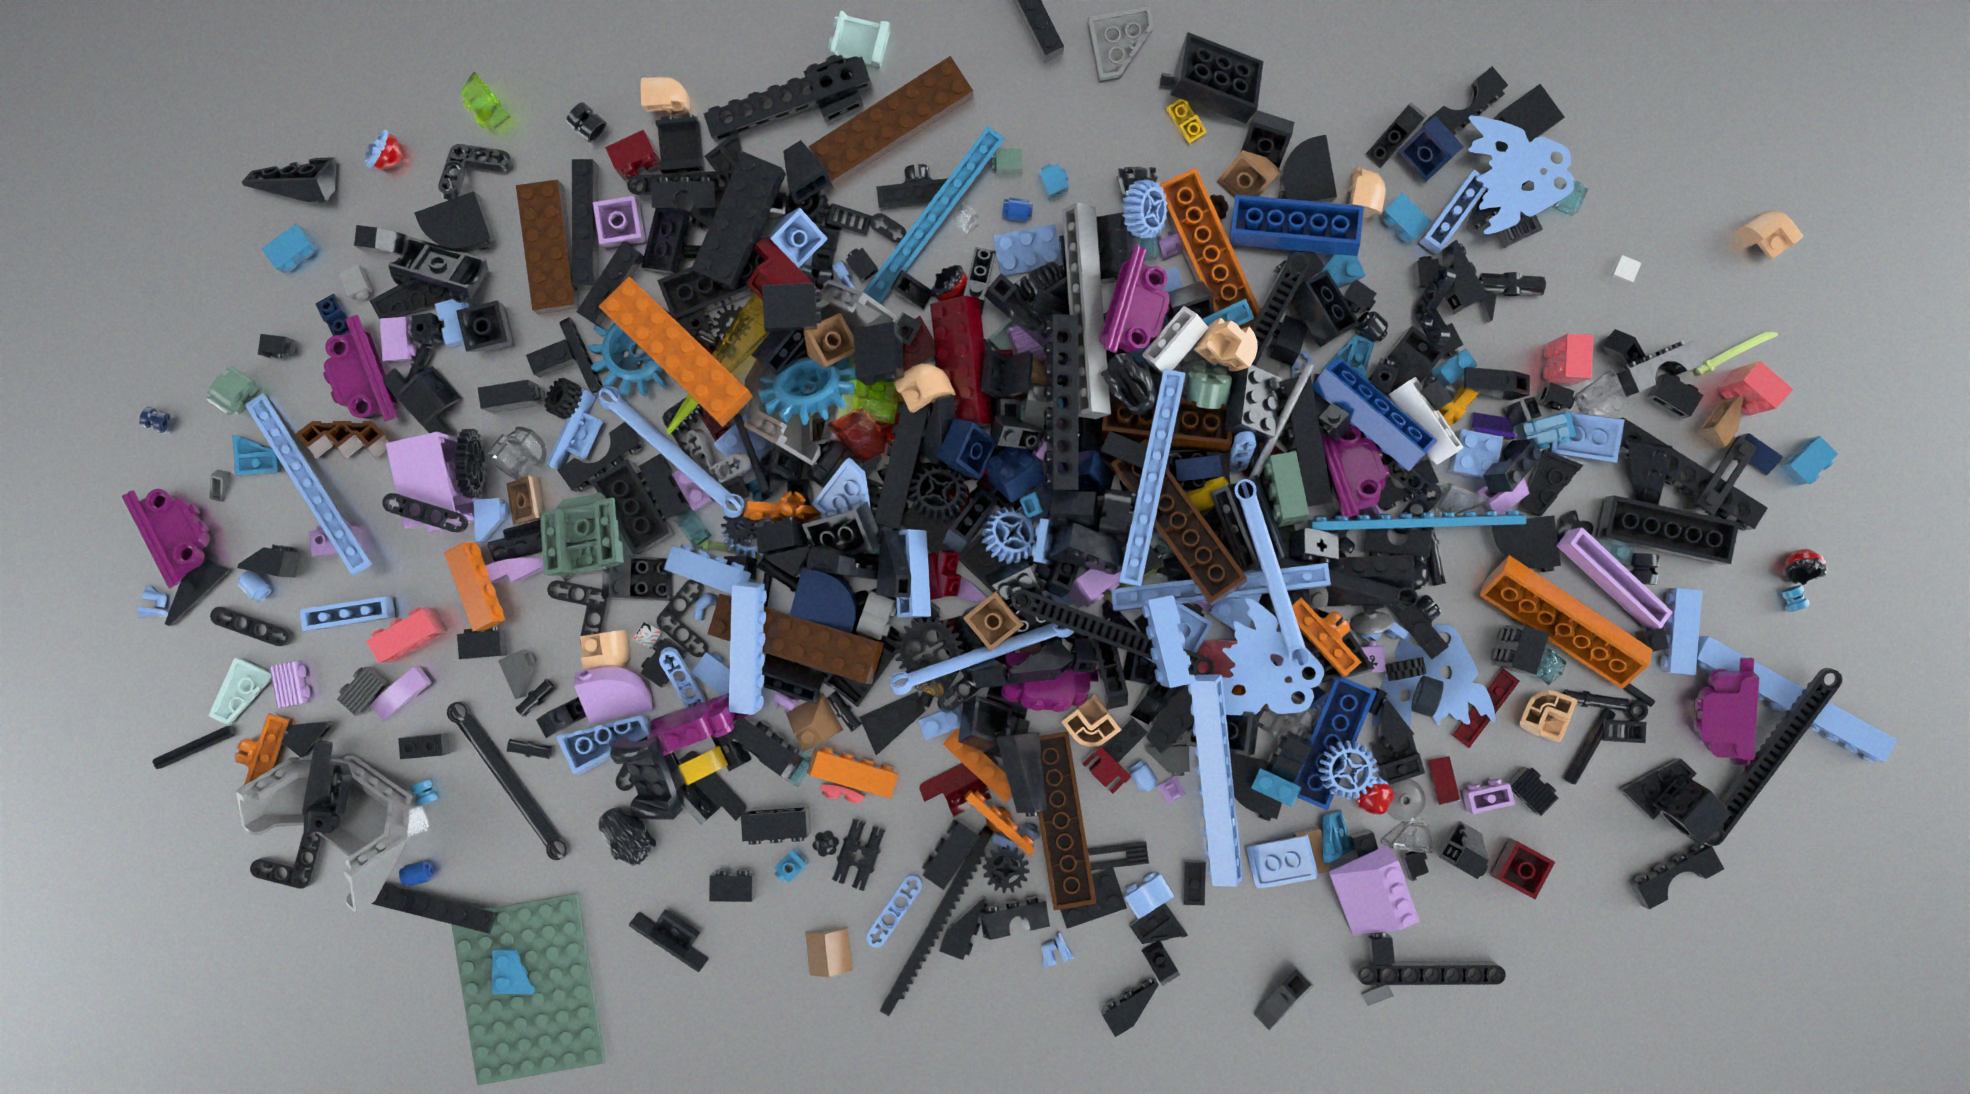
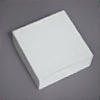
M1621 255L1611 276L1631 284L1636 278L1641 263Z

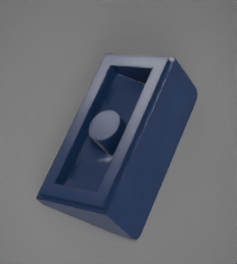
M1750 433L1742 435L1743 438L1757 447L1748 464L1767 476L1783 459V456Z

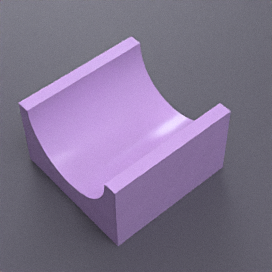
M433 432L385 443L396 494L461 513L467 517L468 524L474 523L473 499L475 498L463 497L462 493H460V487H457L458 480L455 479L454 469L456 464L454 460L456 456L454 451L457 450L455 447V443H458L457 438L440 432ZM398 502L399 507L404 508L405 504ZM416 503L412 504L409 509L410 514L413 516L420 513V506ZM434 510L430 518L436 523L440 521L442 515L440 511ZM401 516L404 529L427 526L428 533L444 530ZM459 517L457 520L450 518L446 520V522L455 524V527L462 525Z

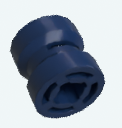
M149 406L143 409L139 418L140 426L152 427L154 431L164 433L167 430L171 421L169 413L157 412L155 408Z

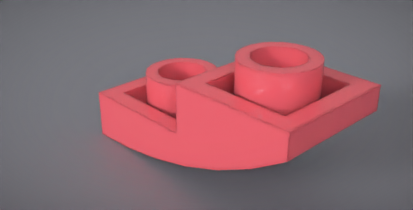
M822 783L820 789L823 790L822 794L831 800L833 798L838 799L841 793H844L846 800L853 804L856 802L860 804L866 795L857 789L837 783Z

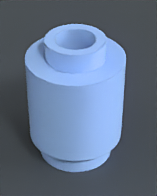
M247 570L238 578L240 580L238 586L252 600L255 599L257 602H260L271 592L268 588L269 585L257 572Z
M1141 759L1128 768L1131 778L1140 791L1145 790L1149 792L1157 786L1155 782L1158 778L1147 762L1144 763Z

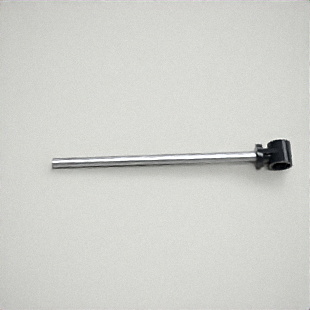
M1305 364L1276 423L1275 437L1268 439L1250 477L1258 475L1259 478L1314 368L1313 365ZM1218 525L1216 528L1219 532L1217 537L1228 551L1230 544L1224 528Z

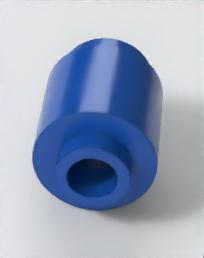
M1004 199L1002 216H1007V219L1027 221V217H1032L1033 205L1029 204V200Z
M427 861L405 865L404 868L399 870V878L402 885L408 886L430 882L431 877L434 875L433 867Z

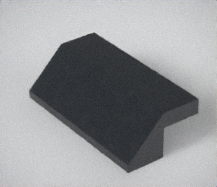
M1253 475L1247 479L1251 480L1256 486L1257 499L1276 558L1279 560L1289 555L1258 475ZM1245 482L1249 496L1251 497L1254 491L1253 486L1250 483ZM1235 483L1223 486L1210 492L1236 563L1244 573L1261 567L1240 500L1235 495V486L1237 484ZM1240 484L1238 486V494L1242 498L1246 499L1242 485Z

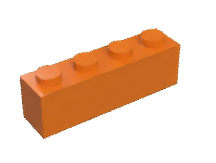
M462 542L445 551V558L472 631L487 630L505 621L503 609L497 599L496 590L491 583L488 569L484 564L481 550L477 543Z
M956 729L943 745L1005 803H1008L1012 798V793L1006 773L980 749L958 742L959 730Z
M824 746L821 747V750L814 748L807 770L810 776L891 799L899 775L893 771L894 767L886 764H881V767L873 765L874 761L865 758L858 761L853 759V755L844 752L841 755L834 754L833 749Z

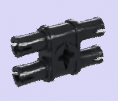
M853 818L848 835L843 838L844 842L839 856L836 857L838 864L832 880L837 882L841 874L838 883L845 884L850 866H856L858 871L852 887L857 889L861 881L859 890L865 891L869 875L875 871L874 866L878 854L881 853V848L879 847L886 830L880 828L876 836L879 827L873 826L868 842L863 844L860 841V837L866 823L860 821L858 828H856L859 820ZM861 850V854L864 857H861L859 860H857L856 855L853 854V852Z

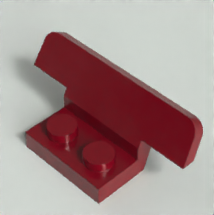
M764 238L754 245L753 249L765 262L755 269L746 284L762 300V285L812 283L771 239Z
M986 751L983 752L997 766L999 765L993 754ZM963 763L921 783L919 787L924 802L943 793L953 817L974 807L965 799V795L970 789L974 793L979 791L986 798L985 801L992 798L987 785Z

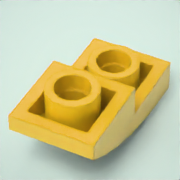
M1178 99L1165 107L1168 115L1188 144L1207 133L1199 117L1193 113L1187 101Z
M1224 476L1206 481L1203 488L1186 492V494L1200 512L1215 506L1210 492L1229 485Z
M717 746L678 765V769L685 784L689 785L728 764L720 747Z

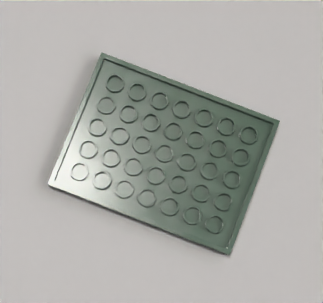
M578 893L484 909L497 913L490 934L452 925L477 1086L605 1063ZM494 949L517 950L520 962L528 973L527 977L531 986L535 988L534 994H492V951Z

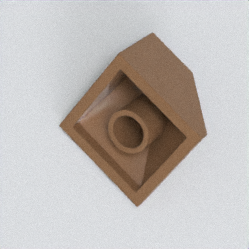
M1241 151L1217 181L1234 197L1235 195L1260 197L1282 171L1266 157Z
M1737 396L1721 401L1697 434L1716 449L1729 447L1735 441L1734 435L1739 429L1743 398Z
M824 693L820 694L817 704L805 702L786 713L793 733L803 752L843 730Z

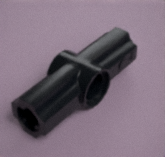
M1506 272L1503 274L1481 273L1479 276V281L1485 284L1488 293H1501L1503 296H1542L1546 289L1545 277L1524 276L1518 272Z

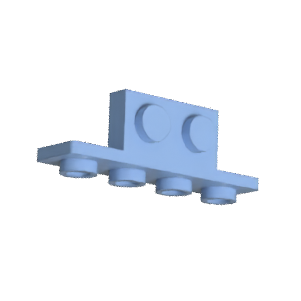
M583 388L581 390L582 396L579 397L582 400L577 404L579 408H575L574 415L571 414V417L567 418L546 465L558 470L565 465L570 453L586 459L603 423L602 420L589 415L597 395L594 396Z

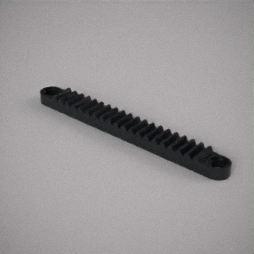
M1295 252L1288 257L1250 327L1257 339V353L1252 363L1253 366H1256L1309 267V260L1303 253ZM1296 257H1300L1304 261L1303 267L1298 270L1292 267V260ZM1228 369L1227 374L1231 376L1232 371Z
M1019 589L1011 595V605L1018 611L1153 660L1151 656V648H1153L1152 639H1149L1146 634L1027 590ZM1019 594L1027 596L1028 602L1025 606L1017 605L1016 597ZM1183 648V651H1186L1191 661V665L1188 668L1189 674L1194 676L1212 675L1214 663L1211 659ZM1201 661H1205L1208 664V670L1205 673H1199L1197 670V665Z
M1832 668L1821 669L1814 679L1807 684V688L1802 690V695L1797 697L1796 703L1791 705L1792 708L1787 710L1786 716L1781 718V722L1776 725V729L1771 732V736L1766 738L1765 744L1761 745L1760 750L1755 753L1754 760H1750V764L1745 766L1744 772L1740 773V777L1735 779L1734 785L1729 787V792L1725 793L1724 798L1720 800L1731 815L1717 829V837L1713 840L1708 839L1705 842L1706 844L1717 846L1725 840L1842 684V675L1837 670ZM1832 673L1835 676V680L1832 684L1826 685L1824 678L1827 674Z
M985 825L981 830V837L965 858L879 1011L888 1017L898 1000L905 998L906 992L910 989L909 984H913L914 977L918 975V969L922 968V962H925L927 959L926 954H930L931 947L935 946L934 939H939V932H943L944 929L943 924H947V917L952 916L951 909H956L955 902H960L961 896L959 894L964 895V887L969 886L967 879H973L972 872H977L978 868L976 864L981 865L982 859L980 857L986 856L984 849L994 833L988 826Z

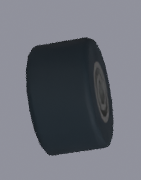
M1422 676L1413 696L1411 710L1428 717H1433L1442 697L1443 681Z

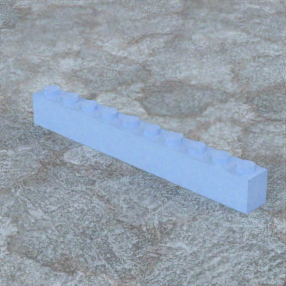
M1701 636L1698 640L1696 666L1703 670L1708 668L1714 671L1715 669L1722 668L1728 671H1739L1740 658H1748L1710 636ZM1754 661V672L1759 677L1758 700L1763 701L1764 699L1768 701L1771 708L1780 712L1782 710L1786 712L1792 708L1791 705L1796 703L1797 697L1802 695L1804 688ZM1830 702L1826 704L1809 727L1813 731L1826 733L1825 737L1831 741L1844 743V748L1854 753L1858 751L1864 754L1863 758L1872 763L1876 761L1886 762L1897 742V739Z
M1196 675V682L1188 685V691L1192 695L1191 714L1194 715L1195 722L1193 734L1197 740L1195 754L1199 758L1197 774L1201 777L1199 792L1200 796L1203 797L1204 804L1202 806V816L1205 817L1206 823L1204 836L1208 841L1206 855L1210 860L1208 875L1212 878V885L1237 887L1243 879L1222 675Z

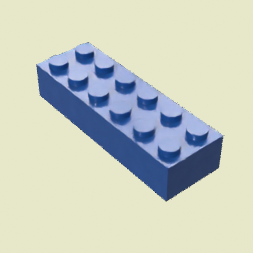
M1235 195L1230 244L1358 256L1364 206Z
M1341 357L1326 367L1312 384L1317 396L1324 398L1330 404L1333 403L1349 413L1350 424L1357 426L1367 439L1373 440L1385 454L1392 456L1401 468L1410 471L1438 441Z
M1346 678L1328 683L1325 690L1328 694V697L1325 699L1326 703L1317 710L1306 736V739L1312 741L1311 751L1302 765L1297 778L1292 782L1302 787L1297 798L1325 810L1329 809L1334 795L1330 793L1331 787L1327 789L1324 787L1328 780H1320V777L1325 774L1318 771L1319 768L1325 767L1324 764L1320 763V759L1326 761L1327 757L1323 753L1328 752L1331 754L1329 746L1332 745L1337 749V742H1341L1344 746L1345 741L1349 740L1352 746L1354 741H1357L1377 692ZM1352 752L1346 753L1347 757L1350 758ZM1339 757L1335 760L1333 769L1339 766ZM1336 777L1334 778V780L1338 785L1341 778Z

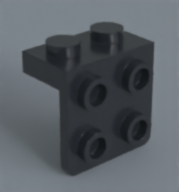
M993 350L985 351L980 391L995 399H1003L1028 392L1031 385L1033 353L1026 351L1004 357Z

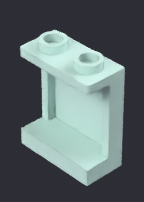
M840 11L839 17L836 16L834 19L833 29H836L834 37L831 36L828 43L831 55H842L844 60L854 56L862 57L866 66L880 69L891 29L890 22L881 20V24L847 16L844 11Z

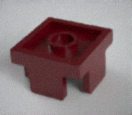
M921 316L915 318L922 325L911 344L908 346L904 343L903 345L904 371L915 365L928 364L936 357L934 339ZM901 327L902 334H906L908 332L907 327Z
M1095 746L1081 763L1086 767L1096 756H1099L1089 767V771L1104 787H1107L1119 776V779L1108 789L1114 794L1123 783H1126L1131 778V775L1101 746Z

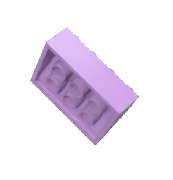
M1388 845L1329 872L1353 935L1400 931L1420 922L1399 861Z

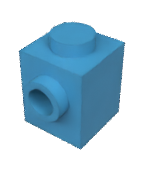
M1048 164L1041 168L1038 178L1049 200L1068 191L1069 186L1066 181L1069 179L1064 168L1060 169L1058 164L1054 166Z

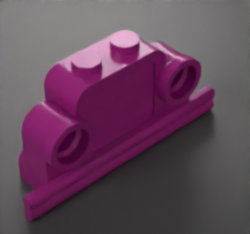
M1137 245L1133 248L1131 258L1122 263L1099 342L1105 344L1104 349L1113 353H1117L1118 348L1128 352H1135L1145 348L1151 339L1157 337L1163 331L1164 317L1167 316L1170 310L1169 294L1162 289L1168 280L1165 270L1159 266L1151 267L1144 264L1147 250Z
M358 315L349 317L345 320L350 332L341 336L335 335L330 337L325 345L326 352L331 358H328L324 363L325 372H323L326 382L331 385L332 399L335 403L348 407L351 415L357 418L369 419L382 414L384 422L397 418L395 410L400 407L394 394L384 384V378L387 373L370 330L362 326Z
M1351 424V428L1337 442L1321 432L1328 478L1342 517L1346 516V518L1358 515V510L1376 505L1379 502L1381 490L1385 487L1386 477L1389 476L1387 464H1383L1381 461L1383 455L1380 446L1376 447L1375 442L1366 437L1361 438V430Z
M162 489L150 491L146 498L139 501L134 490L122 495V499L167 587L171 589L181 583L180 579L186 573L203 563L204 552L201 549L206 547L210 541L207 533L209 531L208 526L204 521L200 520L198 516L200 511L194 503L189 504L181 499H175Z
M1009 652L1005 654L1002 663L1009 672L1014 665H1020L1025 662L1026 658L1031 654ZM1072 667L1054 680L1002 686L1001 694L1009 702L1021 701L1022 706L1035 711H1066L1070 709L1071 705L1081 706L1085 704L1090 690V681H1099L1098 669H1095L1094 673L1073 672Z
M1742 657L1740 658L1739 671H1728L1722 668L1712 671L1708 677L1710 687L1701 689L1694 703L1695 710L1697 711V719H1694L1693 722L1694 731L1699 733L1704 740L1705 746L1713 755L1720 758H1734V765H1748V760H1754L1759 677L1754 672V658Z
M729 693L653 719L650 723L652 729L647 739L658 738L663 755L665 756L676 749L705 740L711 735L714 738L721 737L734 729L732 721L738 720L740 716L747 717L749 714L729 712Z

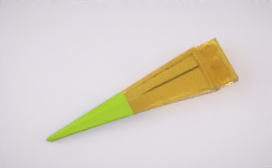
M755 292L745 306L740 308L712 354L730 373L752 355L771 332H765L763 300ZM689 394L667 428V434H671L699 405Z

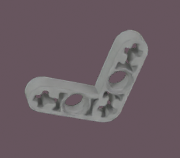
M701 429L687 432L685 440L693 461L710 476L716 474L717 477L714 479L721 485L749 469L750 458L747 454L743 452L733 454L717 463L705 432ZM702 453L706 456L705 464L703 463L701 458ZM740 462L739 466L735 467L734 464ZM724 465H725V466L727 467V469H728V475H727V476H726V475L724 474V472H723V467H724Z

